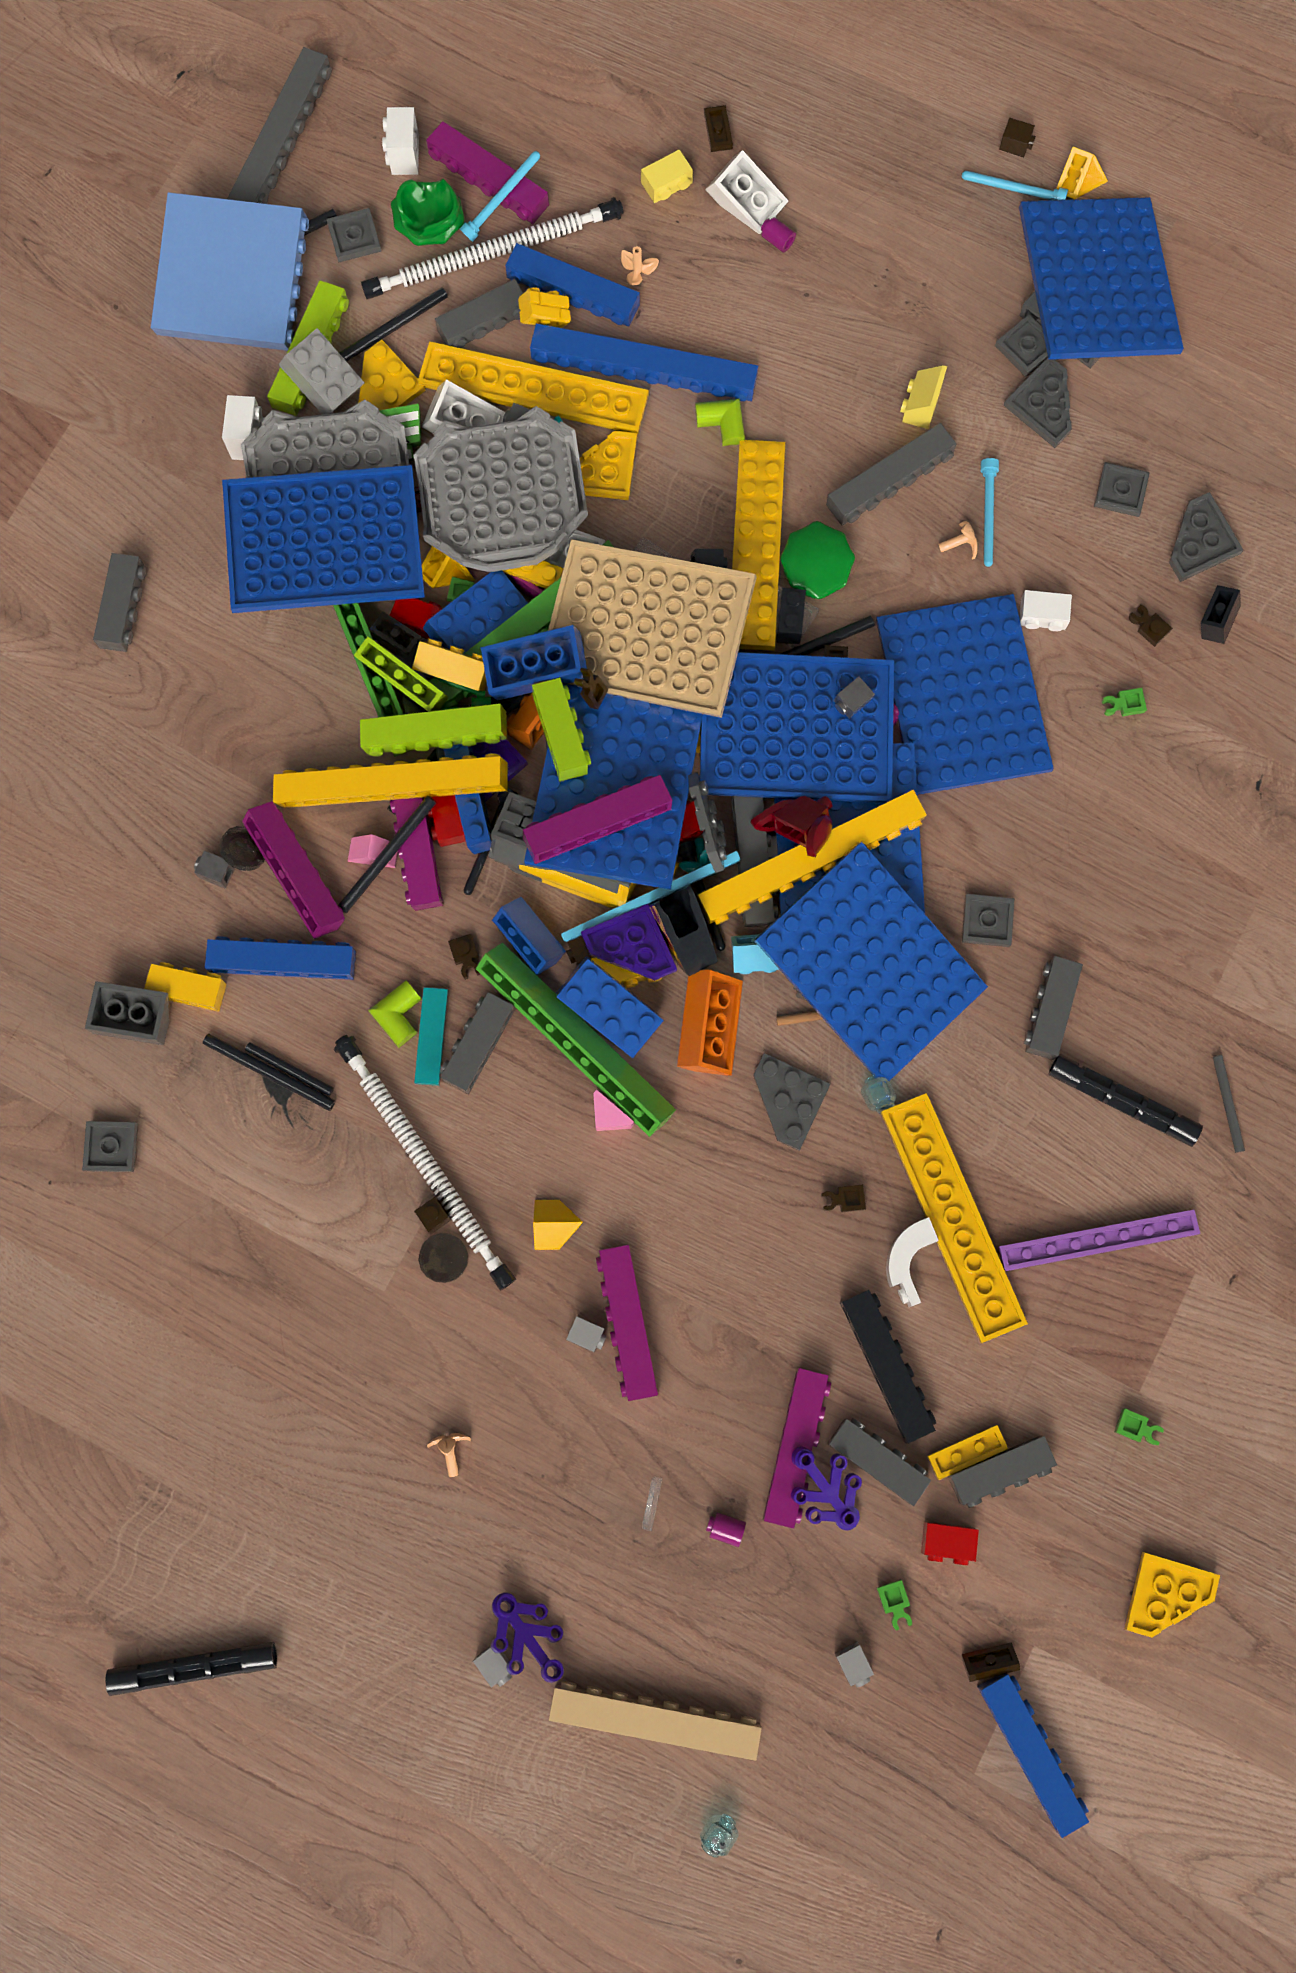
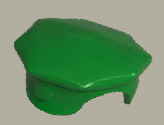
M444 179L436 182L407 180L400 185L396 197L391 201L394 228L416 246L445 244L465 223L461 199Z
M814 521L789 534L780 559L784 575L792 588L806 590L805 596L822 599L846 586L855 561V555L843 532L831 528L820 521Z

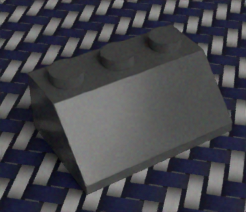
M95 981L85 1025L87 1031L96 1035L164 1045L169 1025L168 993Z

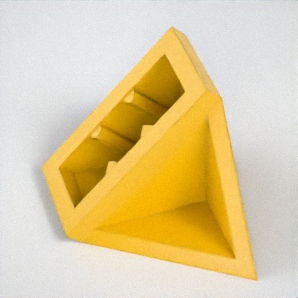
M1073 146L1056 189L1059 190V187L1068 189L1067 197L1076 200L1108 182L1093 153Z
M433 546L422 563L423 580L433 589L450 585L452 577L475 581L465 566Z
M535 1200L533 1218L535 1250H560L583 1221L560 1200Z

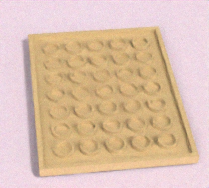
M571 539L548 631L574 625L581 632L587 669L592 670L593 675L600 677L608 688L607 694L722 718L757 576L756 574Z

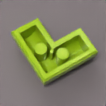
M740 398L695 403L697 428L720 425L722 446L739 445L741 440H745Z
M405 980L368 1011L396 1046L400 1048L417 1034V1031L403 1014L422 999Z

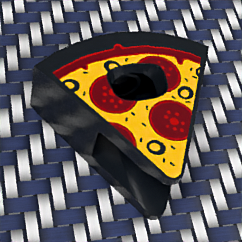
M690 886L679 889L648 904L672 958L688 976L717 963V956L694 891Z

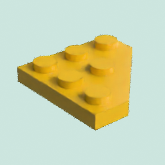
M382 339L364 352L361 376L364 384L360 388L358 403L367 400L379 408V410L406 406L426 391L425 386L418 384V378Z
M613 431L599 445L595 444L582 454L580 465L585 496L629 500L637 433Z
M1142 1552L1124 1629L1153 1638L1161 1633L1160 1631L1172 1624L1175 1625L1201 1607L1214 1602L1220 1575Z

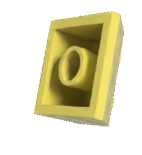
M942 365L917 371L916 378L910 379L907 389L910 397L909 399L904 398L900 411L904 413L902 422L929 429L947 366Z

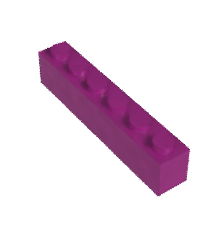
M443 121L426 140L428 153L433 160L445 164L451 172L461 175L470 185L474 184L488 197H494L516 172V170ZM524 176L500 204L504 208L514 211L520 219L534 224L549 206L548 192Z
M661 775L656 777L648 776L636 785H625L613 794L600 795L593 802L588 804L580 803L563 814L558 812L551 815L548 820L528 824L523 829V839L534 864H537L667 812L672 808V798Z
M425 797L390 800L392 813H396L397 822H394L395 834ZM427 814L398 850L399 857L404 860L405 866L401 868L402 878L408 884V891H405L406 902L415 911L443 906L430 822Z
M273 801L248 809L242 822L312 937L316 939L338 930L345 919L343 911L333 900L329 888L322 882L318 870L309 861L305 849L296 840L294 831L288 827L281 810L275 806Z
M629 1245L599 1250L600 1257H596L598 1272L603 1271L605 1281L600 1282L603 1297L608 1296L610 1306L605 1307L607 1320L608 1322L613 1321L615 1330L610 1332L612 1346H618L619 1356L615 1357L617 1372L622 1371L624 1381L619 1382L622 1397H627L628 1401L658 1396Z
M797 1368L764 1511L763 1521L793 1529L795 1523L800 1524L803 1509L799 1508V1504L792 1500L791 1492L796 1487L808 1490L809 1483L805 1482L807 1471L794 1465L791 1456L797 1447L803 1446L812 1451V1447L818 1446L820 1432H817L816 1429L818 1421L823 1422L826 1407L822 1406L824 1396L828 1397L830 1393L831 1382L827 1381L829 1375ZM808 1455L802 1458V1463L808 1460ZM803 1492L797 1494V1500L803 1497Z

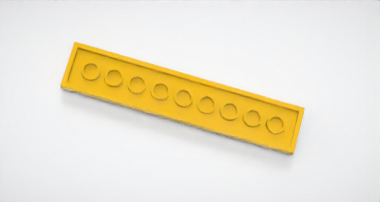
M430 341L418 378V384L424 385L425 388L437 390L438 386L447 379L487 402L512 407L513 403H516L530 410L537 406L549 413L550 416H560L563 419L622 432L637 433V435L639 434L649 396V390Z
M741 440L739 443L732 570L753 573L757 576L739 649L775 651L785 442Z
M927 1093L881 1111L883 1120L925 1217L930 1218L939 1240L937 1241L938 1247L979 1342L984 1343L1027 1325V1320Z

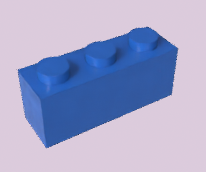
M522 897L502 906L492 919L536 975L556 965L566 952Z

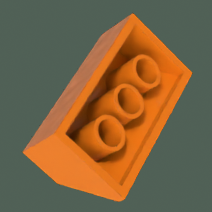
M531 693L530 696L526 695L523 698L518 713L512 714L507 721V730L509 736L532 750L544 734Z
M700 970L688 976L677 1067L694 1072L732 1076L742 980L713 970Z

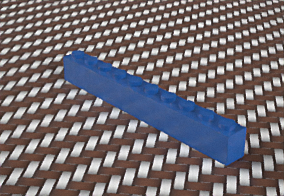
M537 323L530 346L531 359L539 363L548 362L564 368L574 367L585 372L595 371L606 376L616 375L627 380L637 379L646 381L649 384L658 383L668 385L674 389H689L695 393L705 392L716 397L740 398V401H752L758 376V365Z

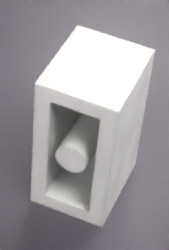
M1025 590L1020 603L1019 619L1021 626H1025L1028 629L1041 627L1049 628L1051 631L1065 630L1070 622L1072 595Z

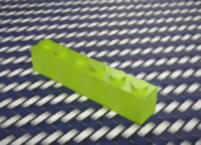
M319 280L287 353L316 328L332 343L333 333L338 331L342 313L347 311L349 299H347L344 288ZM280 367L267 396L271 408L297 416L299 410L303 409L305 405L306 395Z
M501 704L360 719V747L370 756H382L383 753L387 752L403 754L406 753V750L414 749L416 751H428L432 747L449 749L453 745L459 744L474 746L477 742L495 744L499 743L500 740L507 739L506 711Z

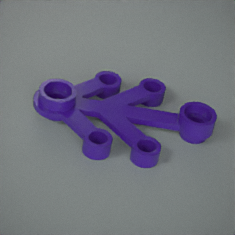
M803 1446L797 1447L791 1456L793 1464L800 1469H805L821 1491L805 1490L802 1487H796L791 1492L792 1500L799 1505L805 1504L807 1501L830 1503L835 1511L820 1510L815 1506L809 1507L806 1510L805 1516L812 1524H818L821 1521L835 1522L842 1530L855 1528L859 1522L860 1515L859 1511L854 1507L856 1490L862 1485L861 1478L855 1473L846 1475L844 1483L847 1487L843 1503L838 1496L842 1470L847 1467V1459L838 1453L830 1458V1465L832 1467L828 1483L813 1463L814 1454L812 1451ZM808 1455V1460L802 1463V1458ZM841 1458V1464L836 1466L837 1459ZM856 1478L855 1484L850 1486L851 1479ZM803 1492V1497L797 1500V1494ZM817 1511V1517L811 1519L812 1513ZM851 1514L850 1519L845 1522L846 1515Z
M510 1593L497 1595L492 1602V1611L498 1618L496 1638L492 1640L491 1648L495 1653H502L507 1650L508 1640L506 1639L509 1622L514 1628L511 1660L506 1665L508 1673L517 1675L523 1671L524 1663L522 1657L525 1644L541 1666V1676L546 1682L553 1683L561 1679L564 1673L563 1665L558 1660H550L533 1636L545 1637L548 1641L555 1643L563 1637L562 1628L558 1625L548 1627L523 1623L518 1614L531 1615L535 1621H541L548 1614L547 1607L544 1604L530 1605L517 1603L516 1598ZM502 1602L508 1605L507 1611L501 1609L500 1605ZM536 1608L542 1609V1617L536 1615ZM552 1629L558 1632L557 1638L551 1636ZM497 1640H501L503 1642V1649L497 1648ZM512 1662L518 1663V1671L512 1669ZM548 1667L553 1668V1677L547 1674Z

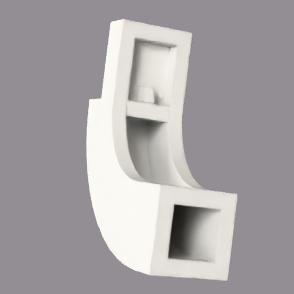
M929 1217L905 1229L893 1242L887 1257L886 1275L889 1287L900 1285L901 1289L898 1290V1294L902 1303H907L908 1307L921 1303L910 1276L911 1259L919 1249L939 1241Z

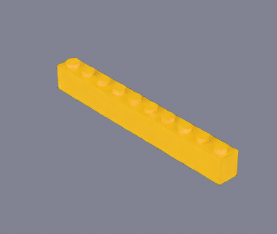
M486 754L483 758L468 755L463 756L462 759L454 760L453 758L443 757L439 761L434 762L427 759H419L416 763L409 764L405 761H396L394 765L373 763L371 767L350 765L347 769L332 766L322 771L314 768L305 769L304 772L284 770L283 774H274L273 803L282 808L422 798L427 795L435 797L508 791V762L498 754Z
M911 790L832 829L829 839L816 858L807 856L806 848L799 845L698 894L696 899L708 924L715 922L716 925H719L730 919L728 915L736 911L739 915L751 909L750 904L756 901L762 904L773 898L771 894L780 890L781 893H784L794 888L793 883L802 880L803 883L816 877L815 872L821 869L824 872L829 871L836 862L840 861L859 842H862L870 851L880 845L879 841L885 838L890 841L900 836V831L907 827L909 830L919 827L923 824L922 820L927 814L915 791Z

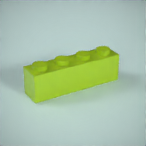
M368 636L354 654L357 659L428 712L439 711L449 698Z
M561 678L533 684L532 696L559 782L587 775L591 759L588 750L583 751L581 743H584V737L581 728L576 729L575 726L577 715L574 707H569L570 693L567 685H562Z

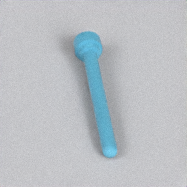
M534 151L472 222H465L460 230L472 242L478 237L477 233L480 231L478 228L540 159L538 151Z
M964 171L962 173V178L967 181L1048 200H1066L1068 189L1059 187V190L1054 189L1052 191L975 172Z
M995 458L983 459L980 468L981 473L985 477L984 565L987 567L993 564L994 477L999 472V460Z

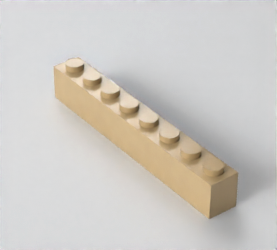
M562 1681L561 1685L556 1684L549 1721L754 1761L757 1760L762 1728L760 1723H756L757 1719L741 1716V1720L730 1718V1713L715 1711V1715L705 1713L704 1708L690 1706L689 1710L679 1708L678 1703L664 1701V1704L661 1705L653 1703L654 1699L644 1696H638V1700L628 1698V1694L613 1691L612 1695L602 1693L601 1688L587 1686V1690L576 1688L577 1684Z

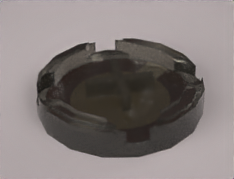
M236 826L230 828L222 836L219 844L220 853L224 860L232 867L241 871H252L258 869L264 863L265 858L246 827Z
M439 1233L431 1236L423 1243L418 1261L421 1271L427 1278L437 1283H449L455 1281L464 1273L468 1266L469 1255L466 1246L458 1237L452 1234Z

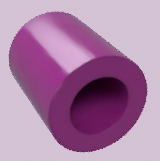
M775 217L765 220L761 227V236L783 253L791 247L796 238V233Z
M717 1512L715 1517L710 1516L706 1531L710 1532L709 1538L739 1547L746 1522Z

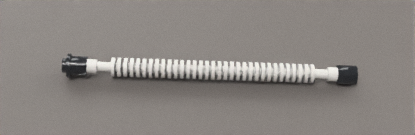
M612 197L610 201L598 204V207L590 209L589 213L579 215L576 211L574 212V217L570 213L568 217L564 215L563 220L561 217H558L557 221L552 219V224L550 220L546 221V224L545 222L541 223V227L539 224H536V230L534 226H530V230L528 227L525 228V233L523 229L519 230L520 235L517 231L514 232V237L512 233H509V239L507 235H503V240L501 236L497 237L498 242L493 238V244H491L490 240H487V246L485 242H481L482 247H480L479 243L476 244V249L472 245L470 246L471 251H469L468 247L465 248V253L463 249H460V255L457 251H454V257L452 252L448 253L449 258H447L446 254L443 255L444 260H442L441 256H438V262L435 258H432V264L430 260H426L427 265L423 261L421 262L422 267H420L419 263L415 264L416 269L411 265V271H409L408 267H404L405 273L401 268L399 269L400 274L389 278L387 276L378 278L377 276L361 281L366 300L383 295V292L391 290V287L403 283L404 287H408L407 282L411 286L413 285L412 280L415 281V284L419 283L418 278L423 282V276H425L426 280L430 279L429 274L432 278H435V272L438 277L441 276L440 271L443 275L446 274L445 269H447L448 273H451V267L453 271H457V265L460 270L462 269V264L465 268L468 267L467 262H469L470 266L474 265L473 260L475 264H478V258L481 262H484V256L487 261L490 260L489 255L492 259L495 258V253L497 257H500V251L502 255H506V250L508 254L512 253L511 248L514 249L516 243L523 244L525 247H528V243L529 246H533V240L535 245L539 244V240L541 243L544 242V237L546 241H549L550 237L555 239V234L558 238L561 234L562 236L566 235V231L568 234L572 233L571 228L573 232H576L577 228L582 230V224L592 221L593 223L599 221L604 223L613 219L620 220L621 214H624L622 203L620 200L617 201L615 197Z
M342 1036L335 1042L336 1046L333 1050L339 1053L354 1071L357 1070L363 1079L360 1085L364 1087L363 1089L367 1092L368 1097H371L370 1100L375 1102L374 1106L378 1107V1112L385 1118L384 1120L388 1123L389 1128H392L391 1131L396 1133L395 1137L397 1139L400 1138L398 1141L406 1149V1153L410 1154V1159H414L412 1162L417 1164L416 1168L418 1170L421 1169L419 1171L421 1175L425 1174L423 1178L425 1180L429 1179L427 1184L431 1185L432 1191L435 1190V1196L439 1195L437 1197L438 1200H443L441 1202L442 1206L447 1205L444 1208L446 1212L451 1210L448 1215L450 1217L455 1215L452 1217V1221H457L455 1223L457 1227L461 1226L459 1228L460 1232L465 1231L462 1235L464 1238L468 1237L466 1239L467 1243L472 1242L469 1246L471 1248L476 1247L473 1252L475 1254L478 1252L482 1254L487 1262L485 1265L490 1271L489 1274L500 1291L505 1289L517 1279L506 1264H503L499 1257H495L488 1247L491 1241L489 1239L486 1240L488 1238L486 1234L482 1235L484 1233L482 1229L478 1230L480 1228L479 1224L474 1225L477 1222L476 1219L470 1220L473 1217L472 1213L466 1215L470 1210L465 1208V1203H461L463 1201L461 1197L457 1198L459 1194L457 1192L453 1193L455 1188L451 1187L450 1181L447 1182L448 1178L446 1176L443 1177L445 1175L444 1172H439L441 1170L440 1166H437L438 1163L433 1161L432 1155L429 1156L431 1154L429 1150L425 1151L427 1147L423 1145L422 1140H419L420 1137L415 1135L416 1131L412 1130V1125H408L410 1122L408 1119H405L406 1116L402 1114L401 1109H398L399 1106L395 1104V1100L391 1099V1094H387L389 1091L381 1083L380 1078H377L378 1075L376 1073L370 1074L365 1066L366 1062L362 1058V1052L355 1043V1037Z

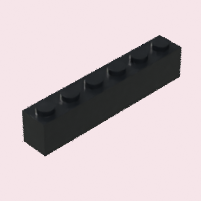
M867 1290L841 1302L840 1305L904 1442L909 1444L936 1431L933 1426L937 1424L931 1410L926 1411L922 1401L925 1400V1396L919 1386L915 1387L911 1379L914 1377V1373L909 1363L904 1364L900 1356L903 1353L902 1347L897 1339L893 1340L889 1332L892 1330L891 1324L886 1316L882 1317L878 1309L881 1307V1303L876 1293L871 1294L870 1290Z

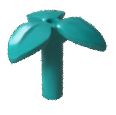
M703 838L695 839L697 862L689 860L679 863L681 869L687 873H691L711 863Z

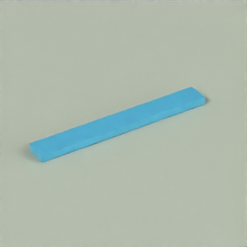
M737 851L727 855V859L724 860V869L740 862L741 858ZM712 864L705 865L672 881L671 890L657 888L561 933L564 942H569L582 936L581 931L643 905L653 903L714 874L715 871Z

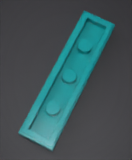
M423 988L414 1083L418 1085L440 1086L448 989Z

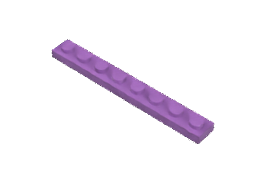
M1188 1210L999 1246L998 1249L1004 1270L1010 1271L1199 1235L1200 1230L1195 1210Z

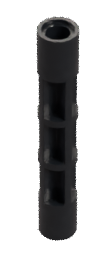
M1061 1054L1054 1060L1049 1070V1076L1190 1147L1195 1145L1202 1132V1124L1184 1115L1178 1117V1112L1085 1066L1080 1068L1079 1063Z
M267 1642L236 1649L112 1668L106 1671V1690L109 1696L146 1689L174 1686L181 1683L277 1668V1650L274 1642Z

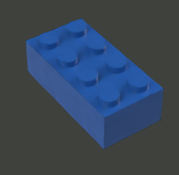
M502 570L490 572L427 620L423 630L431 639L442 642V647L450 649V646H456L464 649L465 653L528 604V602Z
M574 625L481 647L488 693L497 701L531 693L533 684L561 678L562 685L573 683L575 678H583L580 669H587L581 632Z
M588 956L581 961L555 993L559 1000L631 1058L638 1053L664 1021L662 1016Z

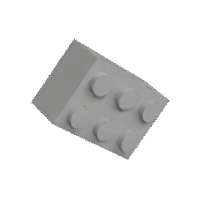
M318 328L287 353L278 364L321 414H330L336 411L364 384V381Z

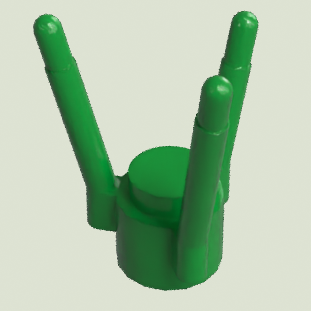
M438 678L440 682L477 695L476 698L472 697L471 707L491 705V697L485 696V691H477ZM466 707L443 708L442 710L457 709V708H466Z

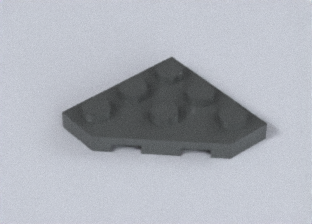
M1047 358L1010 395L1003 406L1051 446L1056 448L1072 430L1069 414V391L1067 389L1068 375L1067 369L1055 359L1049 360Z
M1210 492L1189 501L1169 561L1180 582L1243 552L1242 546Z
M697 772L688 775L689 791L691 798H694L695 813L700 830L703 831L706 843L704 845L715 873L725 870L724 860L727 859L724 848L726 840L723 835L725 827L722 819L718 820L715 815L717 814V808L714 800L709 801L707 796L709 790L706 781H701Z
M764 1053L753 1075L754 1080L758 1086L777 1141L800 1151L830 1084Z

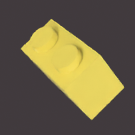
M680 150L641 169V184L654 203L669 198L671 194L684 190L693 183V169Z

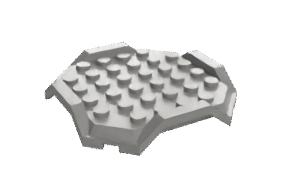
M367 400L361 401L345 412L295 417L271 410L262 420V426L255 433H251L241 444L246 478L409 465L404 426L392 417L388 418L380 413L379 408Z
M537 406L517 420L476 427H467L444 420L433 432L434 437L428 444L424 443L413 455L420 490L424 540L465 567L495 572L537 565L556 553L588 516L576 432L562 421L558 423L550 418L549 413Z

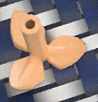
M638 246L633 248V254L625 250L621 251L622 265L627 270H633L627 275L626 280L628 284L633 286L640 284L643 280L640 273L651 274L659 263L657 258H648L642 262V250Z
M963 521L959 524L962 527L961 532L963 534L939 543L941 552H944L967 542L972 546V559H975L978 551V542L970 523Z
M451 1433L449 1436H438L427 1444V1448L437 1444L439 1450L445 1455L449 1477L459 1475L454 1451L455 1443L459 1440L471 1441L469 1436Z

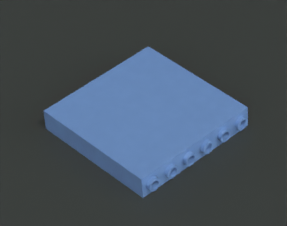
M168 192L151 329L156 335L288 351L295 336L292 327L293 321L297 320L296 299L300 297L298 280L299 276L303 274L301 256L306 251L304 233L308 231L309 219L306 217L303 209Z

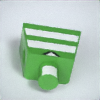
M419 403L379 410L386 417H392L404 426L409 461L414 460L412 447L421 446V411Z

